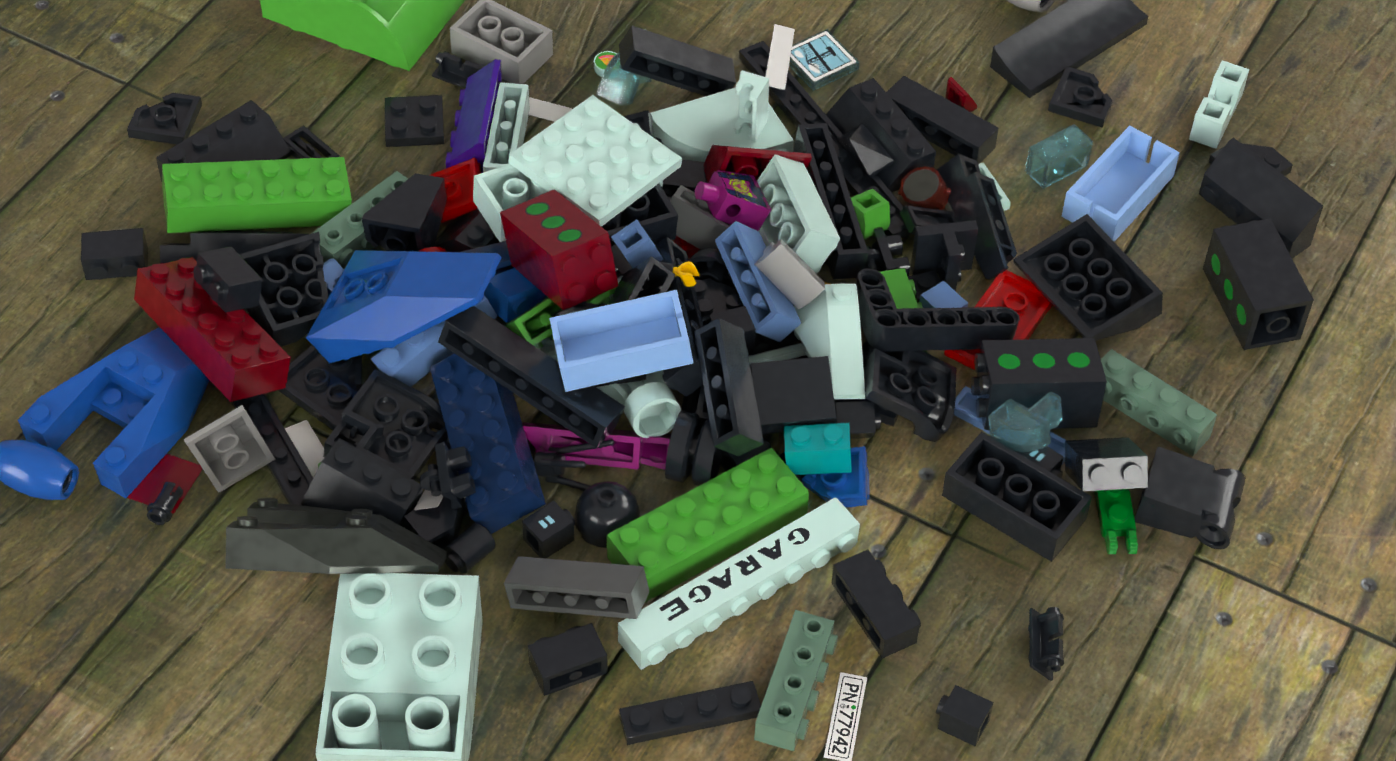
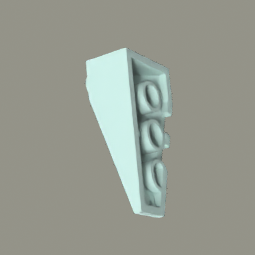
M843 283L825 284V289L809 304L801 309H797L794 306L801 321V324L794 330V334L804 344L806 348L805 353L808 358L828 356L834 399H865L856 284Z

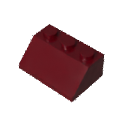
M712 145L703 167L707 183L717 170L752 175L757 181L774 155L804 163L806 169L812 156L810 153Z

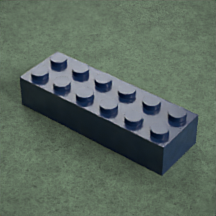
M455 353L431 366L430 370L451 448L465 446L471 456V467L458 471L459 475L469 472L475 483L476 493L465 497L470 518L485 527L492 534L544 506L546 502L514 393Z

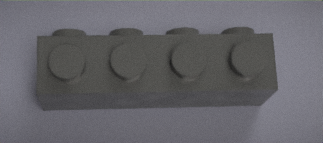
M518 556L504 582L509 604L513 609L629 619L638 618L649 594L644 566Z

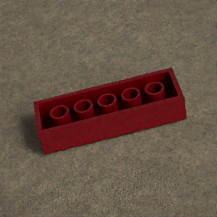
M193 257L138 268L134 300L230 402L286 388L291 357L244 309L225 313L211 299L210 295L194 278V268L197 261Z

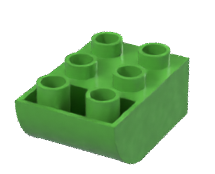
M260 0L263 18L288 26L292 30L304 32L337 44L341 48L351 49L386 62L390 66L410 71L465 0Z

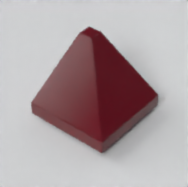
M952 77L948 78L945 98L969 112L976 110L977 104Z

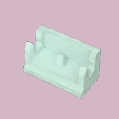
M742 70L739 81L736 84V95H739V118L735 123V133L739 134L742 127L748 126L751 128L748 140L756 142L768 122L769 78Z

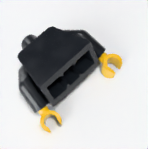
M651 256L621 278L619 286L615 289L607 305L667 292L675 276L681 278L684 286L692 287L696 285L693 276H700L692 262H684L679 267H676L675 263L657 261Z

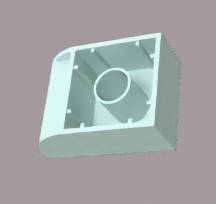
M408 573L340 574L315 753L317 761L469 760L483 622L479 576Z

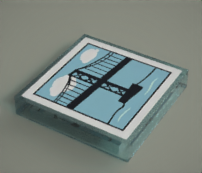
M827 29L793 44L789 66L813 91L859 70L860 64Z

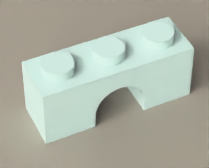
M1222 60L1213 78L1208 97L1203 98L1195 114L1189 140L1217 149L1243 94L1249 69Z

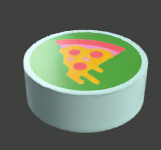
M604 51L597 54L594 58L595 73L603 78H612L619 75L622 71L620 55L612 51Z

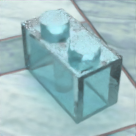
M1073 124L1030 146L1025 172L1045 189L1088 166L1093 141Z

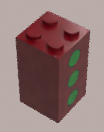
M555 189L500 212L511 265L562 310H566L619 286L609 233Z

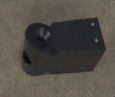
M1157 447L1148 470V488H1143L1135 515V522L1189 538L1196 536L1200 542L1213 549H1225L1230 544L1235 525L1234 508L1241 501L1246 477L1238 470H1215V467L1211 464Z

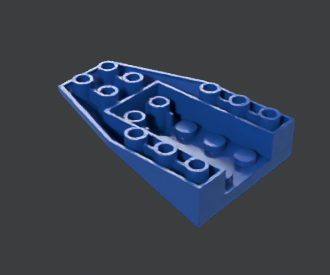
M355 250L306 339L329 363L348 360L362 354H371L384 348H393L448 318L477 305L483 299L490 280L495 276V270L502 257L498 253Z

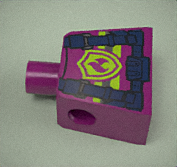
M717 170L713 173L708 183L700 181L695 188V198L706 201L713 217L731 225L737 221L759 231L771 211L761 188L752 175Z

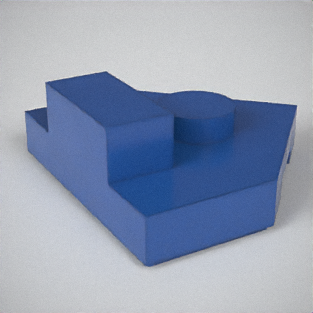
M866 447L851 448L852 472L806 474L802 478L803 485L826 502L836 497L845 508L866 506L867 500H870Z

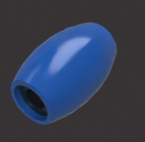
M3 440L0 442V481L6 486L30 497L44 500H66L72 494L78 481L79 468L66 456L36 442L26 440Z

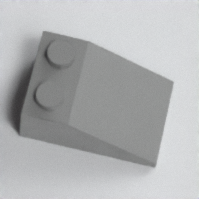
M243 405L184 439L218 493L275 460Z

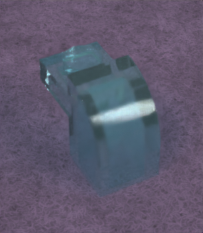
M618 52L607 65L596 95L619 105H629L633 103L639 83L651 82L652 79L622 70L620 53Z
M1050 391L1030 409L1009 398L988 416L990 437L1017 452H1032L1051 444L1050 430L1056 428L1063 420L1061 397Z

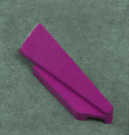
M522 423L526 438L535 447L536 453L538 451H548L549 447H565L588 443L562 425ZM614 429L605 439L614 440L613 446L561 455H564L566 460L584 461L589 465L639 469L641 463L665 470L671 434L666 433L660 437L643 438L637 435L635 431Z

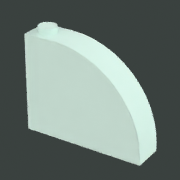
M736 87L651 113L654 137L660 138L662 140L661 143L682 157V160L705 162L712 145L793 152L794 140L769 102L768 122L756 142L748 140L749 130L751 129L748 126L742 127L739 134L735 133V123L739 118V95H736Z

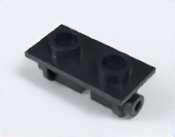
M447 51L439 52L435 59L439 66L433 72L432 77L465 89L468 77L485 65H478L468 60L462 63V58L451 55Z
M1050 607L1043 614L1030 608L1028 626V660L1030 667L1052 681L1053 672L1060 671L1061 666L1064 665L1063 640L1057 638L1063 635L1064 616L1057 607Z

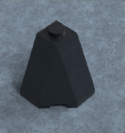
M417 173L412 175L363 215L362 223L366 240L374 247L380 245L386 251H419L424 248L434 247L447 202L444 178Z

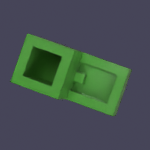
M870 189L851 197L864 240L874 236V229L883 228L885 231L889 228L890 205L878 192Z

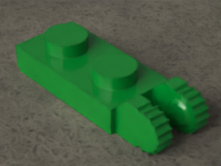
M1129 489L1094 491L1101 535L1105 538L1107 553L1116 554L1118 549L1116 537L1124 536L1128 554H1137L1136 524Z

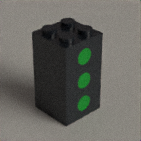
M1270 218L1258 221L1253 220L1248 223L1213 229L1203 271L1243 350L1300 340L1314 299Z
M1095 338L982 340L980 353L975 354L974 364L977 375L971 378V393L973 396L978 395L976 399L977 417H982L984 430L1097 428L1107 380Z

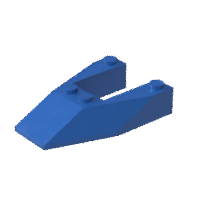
M158 327L126 344L39 397L18 419L26 441L36 442L54 450H57L92 411L123 427L124 429L100 454L93 462L101 485L127 498L188 430L209 379L172 339Z

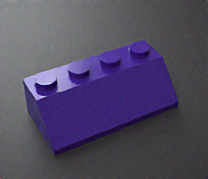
M493 60L468 77L466 88L460 90L459 105L462 107L461 110H456L455 127H457V131L452 130L450 146L453 149L452 152H447L446 168L475 157L481 164V173H483V164L499 84L502 82L501 60Z

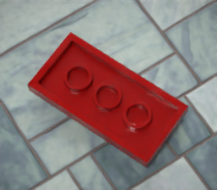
M1008 270L998 274L975 305V307H1007L1016 311L1020 320L1014 340L1029 339L1053 306L1031 281ZM980 349L944 350L945 356L975 370V354L980 353Z

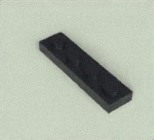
M749 681L620 708L619 717L626 743L631 745L757 718L761 704L754 682Z

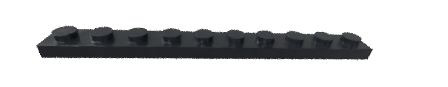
M764 41L739 50V59L751 73L765 77L770 48ZM788 71L785 90L769 86L770 97L797 129L798 125L827 123L847 188L853 196L874 189L889 202L890 225L884 231L885 235H900L901 239L911 235L900 214L904 206L877 175L872 178L867 176L839 142L838 137L843 134L794 76Z

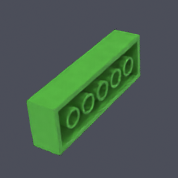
M344 157L162 164V192L167 233L322 226L352 203Z
M770 448L607 534V558L612 564L644 566L649 587V594L645 601L647 602L807 514L809 491L773 448Z

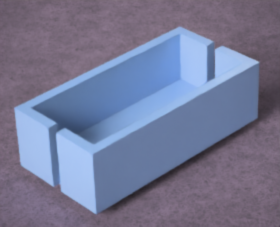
M1129 125L1066 192L1061 217L1073 223L1088 214L1115 242L1174 177L1180 152L1157 140L1153 145L1150 162L1147 163L1152 137Z
M677 290L549 318L565 392L693 364L689 337Z

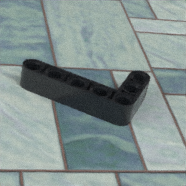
M863 269L857 274L855 284L857 286L860 324L868 344L874 349L876 348L880 351L981 349L982 340H1014L1020 317L1013 309L1007 307L897 309L882 273L874 269Z

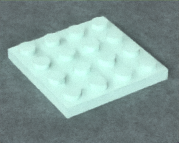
M592 95L510 153L509 164L549 192L555 189L595 222L599 220L602 227L680 168L682 157Z

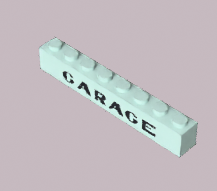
M835 497L641 609L637 619L626 618L619 622L618 642L641 670L649 665H656L664 660L667 654L678 648L689 646L696 637L706 631L712 632L716 630L723 621L734 615L739 616L757 601L770 598L784 585L797 582L805 573L815 567H823L830 558L840 552L850 551L858 542L860 523Z

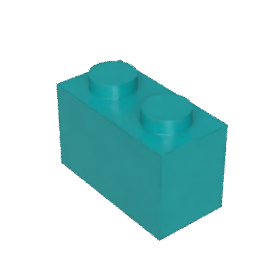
M849 423L784 426L786 465L795 475L852 472Z

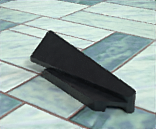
M957 154L939 167L935 174L946 192V198L957 221L976 220L978 234L974 255L985 278L992 280L999 273H1003L1009 268L1007 264L1015 258L1017 254L994 179L980 174L978 161Z
M283 231L190 233L191 243L161 244L160 264L191 257L197 261L199 252L232 247L238 254L309 235V233Z

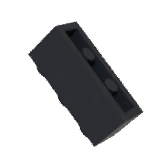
M867 549L833 564L832 585L882 659L917 643L919 628L921 627L920 619L913 609L910 610L903 601L900 588L896 584L892 585L886 576L884 565L879 559L875 560Z

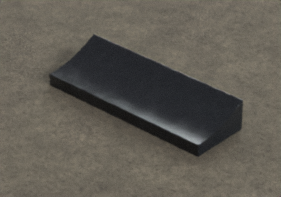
M1069 0L995 45L992 51L990 68L1028 98H1031L1061 79L1066 66L1075 69L1082 66L1147 25L1149 16L1131 0Z

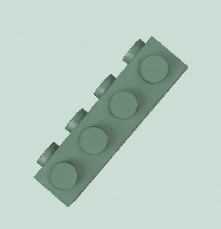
M398 171L394 172L313 233L319 232L320 234L319 245L323 262L334 258L344 269L355 250H372L374 246L365 238L362 217L408 178Z
M1112 349L1101 359L1107 380L1103 397L1105 402L1192 457L1211 437L1217 417L1216 413Z
M795 610L755 722L754 740L790 751H795L798 739L805 740L810 720L805 718L808 710L814 712L819 691L815 689L818 682L824 683L829 667V663H826L825 659L827 654H834L838 641V635L833 634L834 620Z

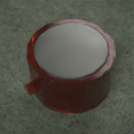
M926 166L918 167L908 172L902 179L899 195L903 197L907 206L943 210L948 203L949 194H951V189L947 188L940 173L936 169Z

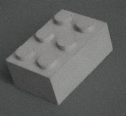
M479 0L450 27L451 53L464 60L485 66L495 59L501 60L502 79L510 83L524 84L553 55L551 29L493 0Z

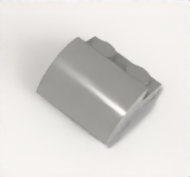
M782 239L776 244L772 241L764 249L763 256L754 264L797 309H801L809 304L825 289V282Z

